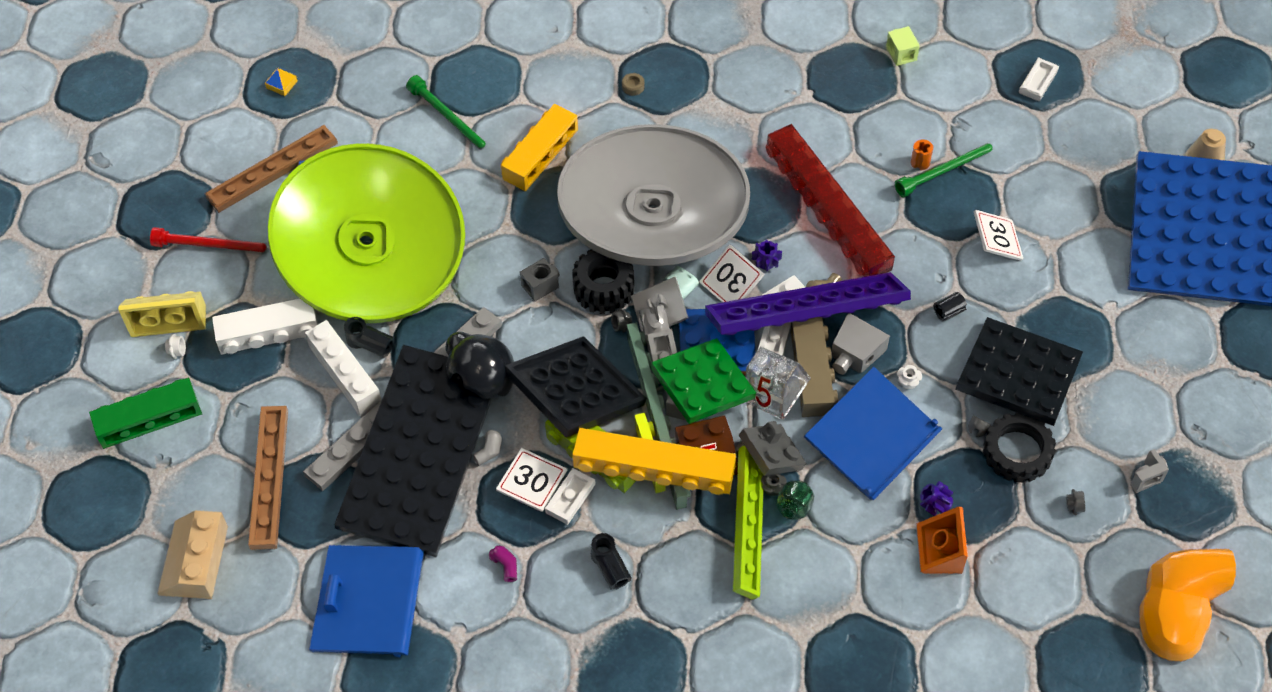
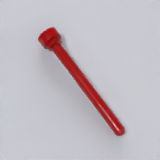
M153 227L150 233V244L154 247H163V245L172 243L253 252H265L267 249L265 243L169 234L164 228Z

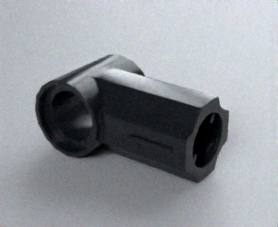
M351 317L344 324L346 342L351 348H363L381 357L388 356L395 342L393 336L366 325L365 320L360 317Z
M600 533L594 536L591 543V558L598 565L610 590H617L625 586L632 578L615 547L614 538L607 533ZM603 546L607 547L609 551L602 553L597 548Z

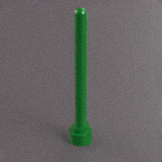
M414 75L407 81L406 89L413 95L422 96L478 148L482 149L485 147V141L427 89L426 82L419 75Z
M989 143L984 144L913 178L906 176L899 178L894 182L896 192L900 197H906L913 193L916 186L991 152L993 146Z

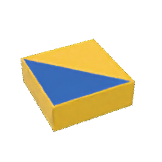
M277 68L265 82L266 89L286 96L298 80L296 75Z

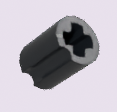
M955 292L935 302L933 307L937 317L941 321H945L966 311L967 303L961 293Z

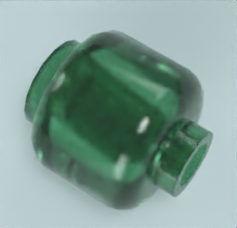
M789 481L781 489L776 499V506L779 512L787 519H803L814 502V493L810 486L803 481Z

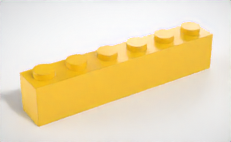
M579 428L573 451V467L583 472L595 471L611 477L619 475L630 477L635 481H654L664 486L671 484L682 486L687 490H706L716 495H730L736 454L585 428Z

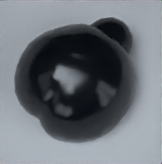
M455 332L448 337L445 346L448 354L445 371L449 380L452 379L455 373H458L463 379V388L483 399H490L496 395L506 396L510 392L513 382L507 377L505 365L514 362L510 350L503 342L488 335H471L465 332Z

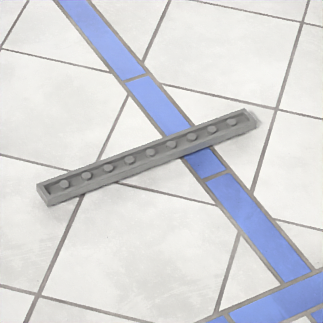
M483 307L457 332L492 336L502 326V320ZM446 342L433 353L448 357L445 348ZM381 401L303 471L305 477L319 489L324 491L360 458Z

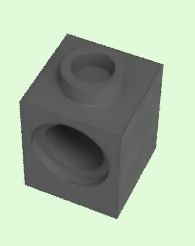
M545 258L520 271L521 286L534 302L559 288V271L554 264L550 265Z

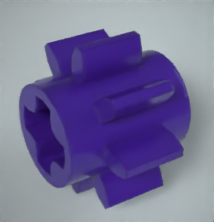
M765 240L760 244H755V251H752L751 260H756L757 268L760 267L768 271L773 267L778 268L779 260L782 259V251L777 250L778 243L774 244L771 241Z
M940 481L937 482L936 486L928 484L921 491L920 499L922 502L920 505L933 516L937 514V511L940 513L949 511L953 504V498L951 497L953 491Z

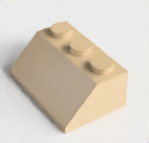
M195 510L175 521L158 589L159 596L212 599L228 529L222 512Z

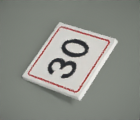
M975 210L974 216L984 251L1022 261L1023 255L1013 221Z
M729 244L699 283L721 302L746 298L765 274Z
M521 448L497 486L496 491L543 512L566 474L567 468Z

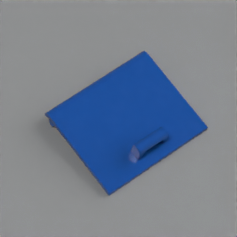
M873 367L804 435V438L866 497L875 500L943 428L937 425L938 421L936 419L931 420Z
M329 545L309 650L311 652L393 654L398 658L401 655L408 656L424 551L418 547Z

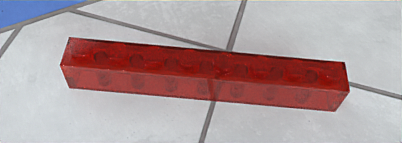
M790 124L768 134L765 147L768 156L774 158L781 173L786 174L790 179L793 189L799 191L803 196L806 206L812 208L819 223L824 224L832 240L838 242L844 256L851 259L857 273L866 277L892 271L895 259L894 254L795 127Z

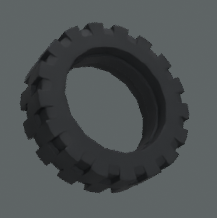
M1009 413L1003 415L1002 419L997 418L993 425H990L984 440L983 454L987 457L986 462L988 466H992L994 468L993 472L997 475L1001 474L1004 476V479L1009 481L1014 479L1019 483L1024 482V480L1030 482L1035 480L1037 476H1043L1046 469H1049L1056 451L1054 449L1056 441L1055 438H1052L1053 433L1051 429L1045 427V423L1019 413H1015V415H1010ZM1006 433H1024L1038 443L1041 450L1040 456L1033 462H1014L1006 458L1000 451L998 440Z

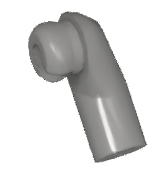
M494 430L486 432L484 448L473 454V458L478 466L500 453L502 438L499 432Z

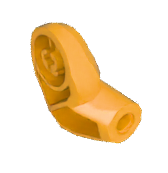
M1188 549L1171 552L1152 564L1148 572L1146 594L1139 607V618L1143 639L1148 648L1157 656L1169 661H1185L1193 658L1200 651L1212 618L1209 602L1231 590L1234 585L1236 562L1234 554L1230 549Z

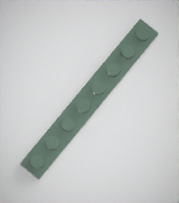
M637 322L627 324V340L643 395L647 398L645 403L650 420L654 426L656 441L676 444L675 437L670 438L668 432L671 430L668 415L664 416L662 409H665L662 394H657L656 391L658 379L650 370L652 363L650 352H645L644 346H646L644 332H639ZM670 484L676 510L687 508V497H691L690 490L682 486Z

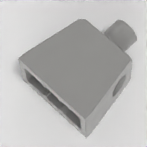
M848 313L833 342L831 354L836 361L832 367L837 373L842 375L849 368L862 373L887 350L890 335Z

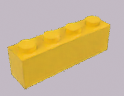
M556 104L549 110H546L541 120L530 128L527 136L516 144L514 151L503 159L501 163L502 179L526 192L578 131L577 115Z

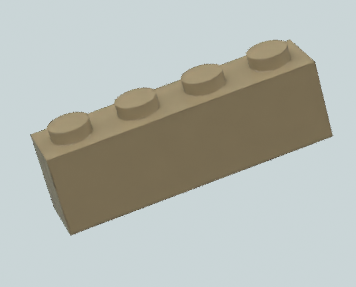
M822 317L809 318L805 322L793 321L791 322L790 333L802 417L824 416L838 403L837 390L832 388V383H835L834 368H829V362L832 360L831 348L826 347L825 342L828 341V327L823 326Z

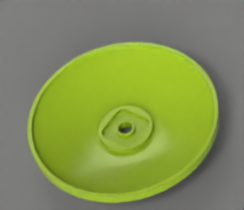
M369 143L348 144L327 149L308 158L287 176L279 187L271 205L268 220V243L274 265L281 278L294 294L306 304L328 316L344 321L351 317H360L365 320L366 324L384 323L402 319L419 312L435 301L447 289L456 275L462 260L465 245V224L462 210L452 189L427 163L405 151L389 146ZM363 236H369L373 242L365 245L359 239Z

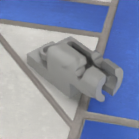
M664 305L654 307L656 319L659 321L655 323L652 321L649 308L639 310L647 349L650 352L652 362L677 353L673 332L669 328Z

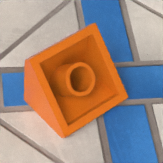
M958 506L916 523L921 572L924 574L963 573L968 557L963 508Z

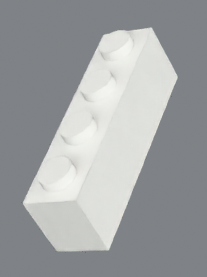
M301 299L212 317L215 339L221 355L226 353L233 354L250 348H260L274 343H284L297 338H306L305 332L318 325L315 309Z
M325 320L305 332L309 347L362 418L381 401L379 389L329 322Z

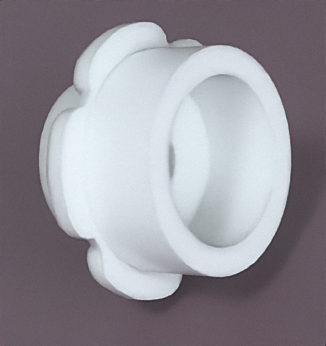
M172 334L169 340L165 342V350L174 359H177V356L185 355L186 345L183 336Z
M907 365L905 368L901 367L897 372L899 384L905 389L915 388L919 381L922 380L921 371L912 365Z

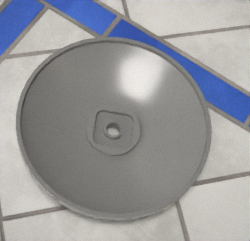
M647 124L612 130L585 143L564 165L558 181L557 196L558 207L564 223L571 233L587 247L621 262L646 266H662L696 260L716 251L733 238L743 225L748 213L750 185L747 174L739 160L726 147L714 139L686 128ZM650 205H657L658 207H657V208H650L649 206H650Z

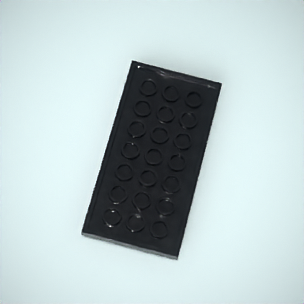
M407 345L402 346L336 518L335 529L398 547H418L424 551V554L437 557L492 398L483 399L463 388V379L458 373H455L452 379L449 380L445 371L447 356Z

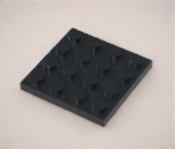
M987 317L955 390L1054 426L1083 351Z
M584 336L505 365L507 377L566 438L577 434L579 428L589 429L645 405L647 399Z

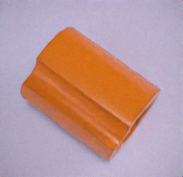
M922 139L914 143L910 162L913 168L926 170L930 166L933 153V144L930 141Z

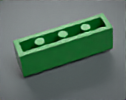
M188 377L159 388H152L145 393L133 397H126L122 401L110 405L100 406L96 410L90 411L89 414L96 437L102 448L105 449L202 415V411L193 385Z

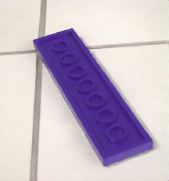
M889 272L705 305V315L721 335H734L738 331H756L761 329V327L771 325L782 326L787 322L793 321L805 322L809 318L815 317L827 318L836 313H853L855 310L864 308L875 309L885 304L898 305L902 301L911 300V290Z

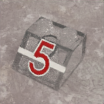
M760 346L747 365L745 376L756 391L755 399L745 403L784 420L811 378L800 363Z

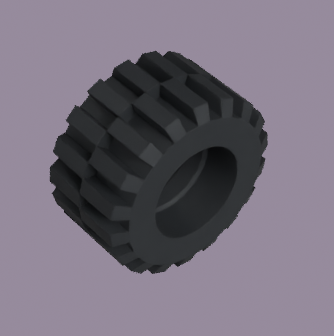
M592 249L587 251V255H580L579 261H575L574 269L572 270L573 290L577 302H581V306L584 309L589 307V311L593 313L600 311V314H605V311H610L611 314L617 308L623 309L624 303L629 304L631 296L634 295L633 264L606 257ZM600 277H608L614 280L607 284L594 282L595 279Z

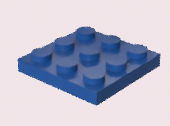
M686 309L688 319L679 322L680 351L717 338L741 371H748L750 376L757 375L754 331L744 330L738 331L734 335H721L705 315V309Z

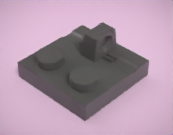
M769 421L764 426L743 428L739 433L740 439L764 476L800 471L807 464L800 451L786 434L783 426L777 424L776 421Z

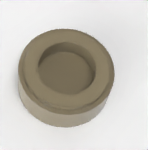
M630 73L623 77L622 90L624 93L635 96L644 91V78L641 75Z

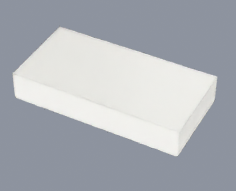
M1038 58L1022 83L1019 93L1040 102L1057 74L1059 66Z

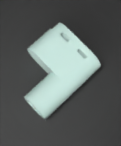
M676 266L663 278V281L672 277L677 278L683 300L699 284L694 275L680 266Z

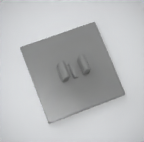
M672 277L631 296L641 331H643L639 310L649 308L652 321L655 323L659 321L656 319L654 307L664 305L669 327L688 319L676 277Z

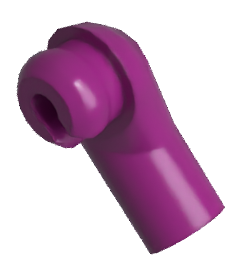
M495 546V548L489 551L490 560L494 563L500 562L504 566L505 582L517 581L516 557L506 547Z

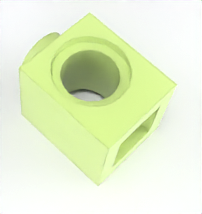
M907 26L889 31L886 49L896 66L917 61L920 45L910 27Z

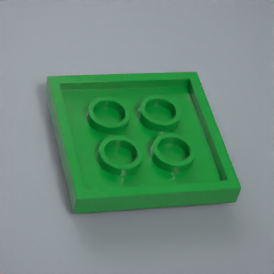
M717 338L651 363L650 369L688 424L753 400L756 396L754 388Z

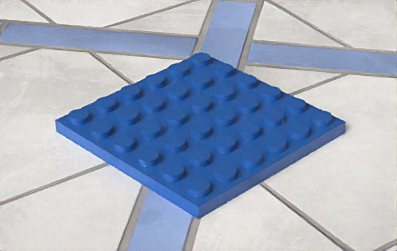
M1138 151L1136 157L1128 290L1272 306V165Z

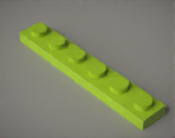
M744 445L738 450L733 592L754 600L760 597L763 473Z

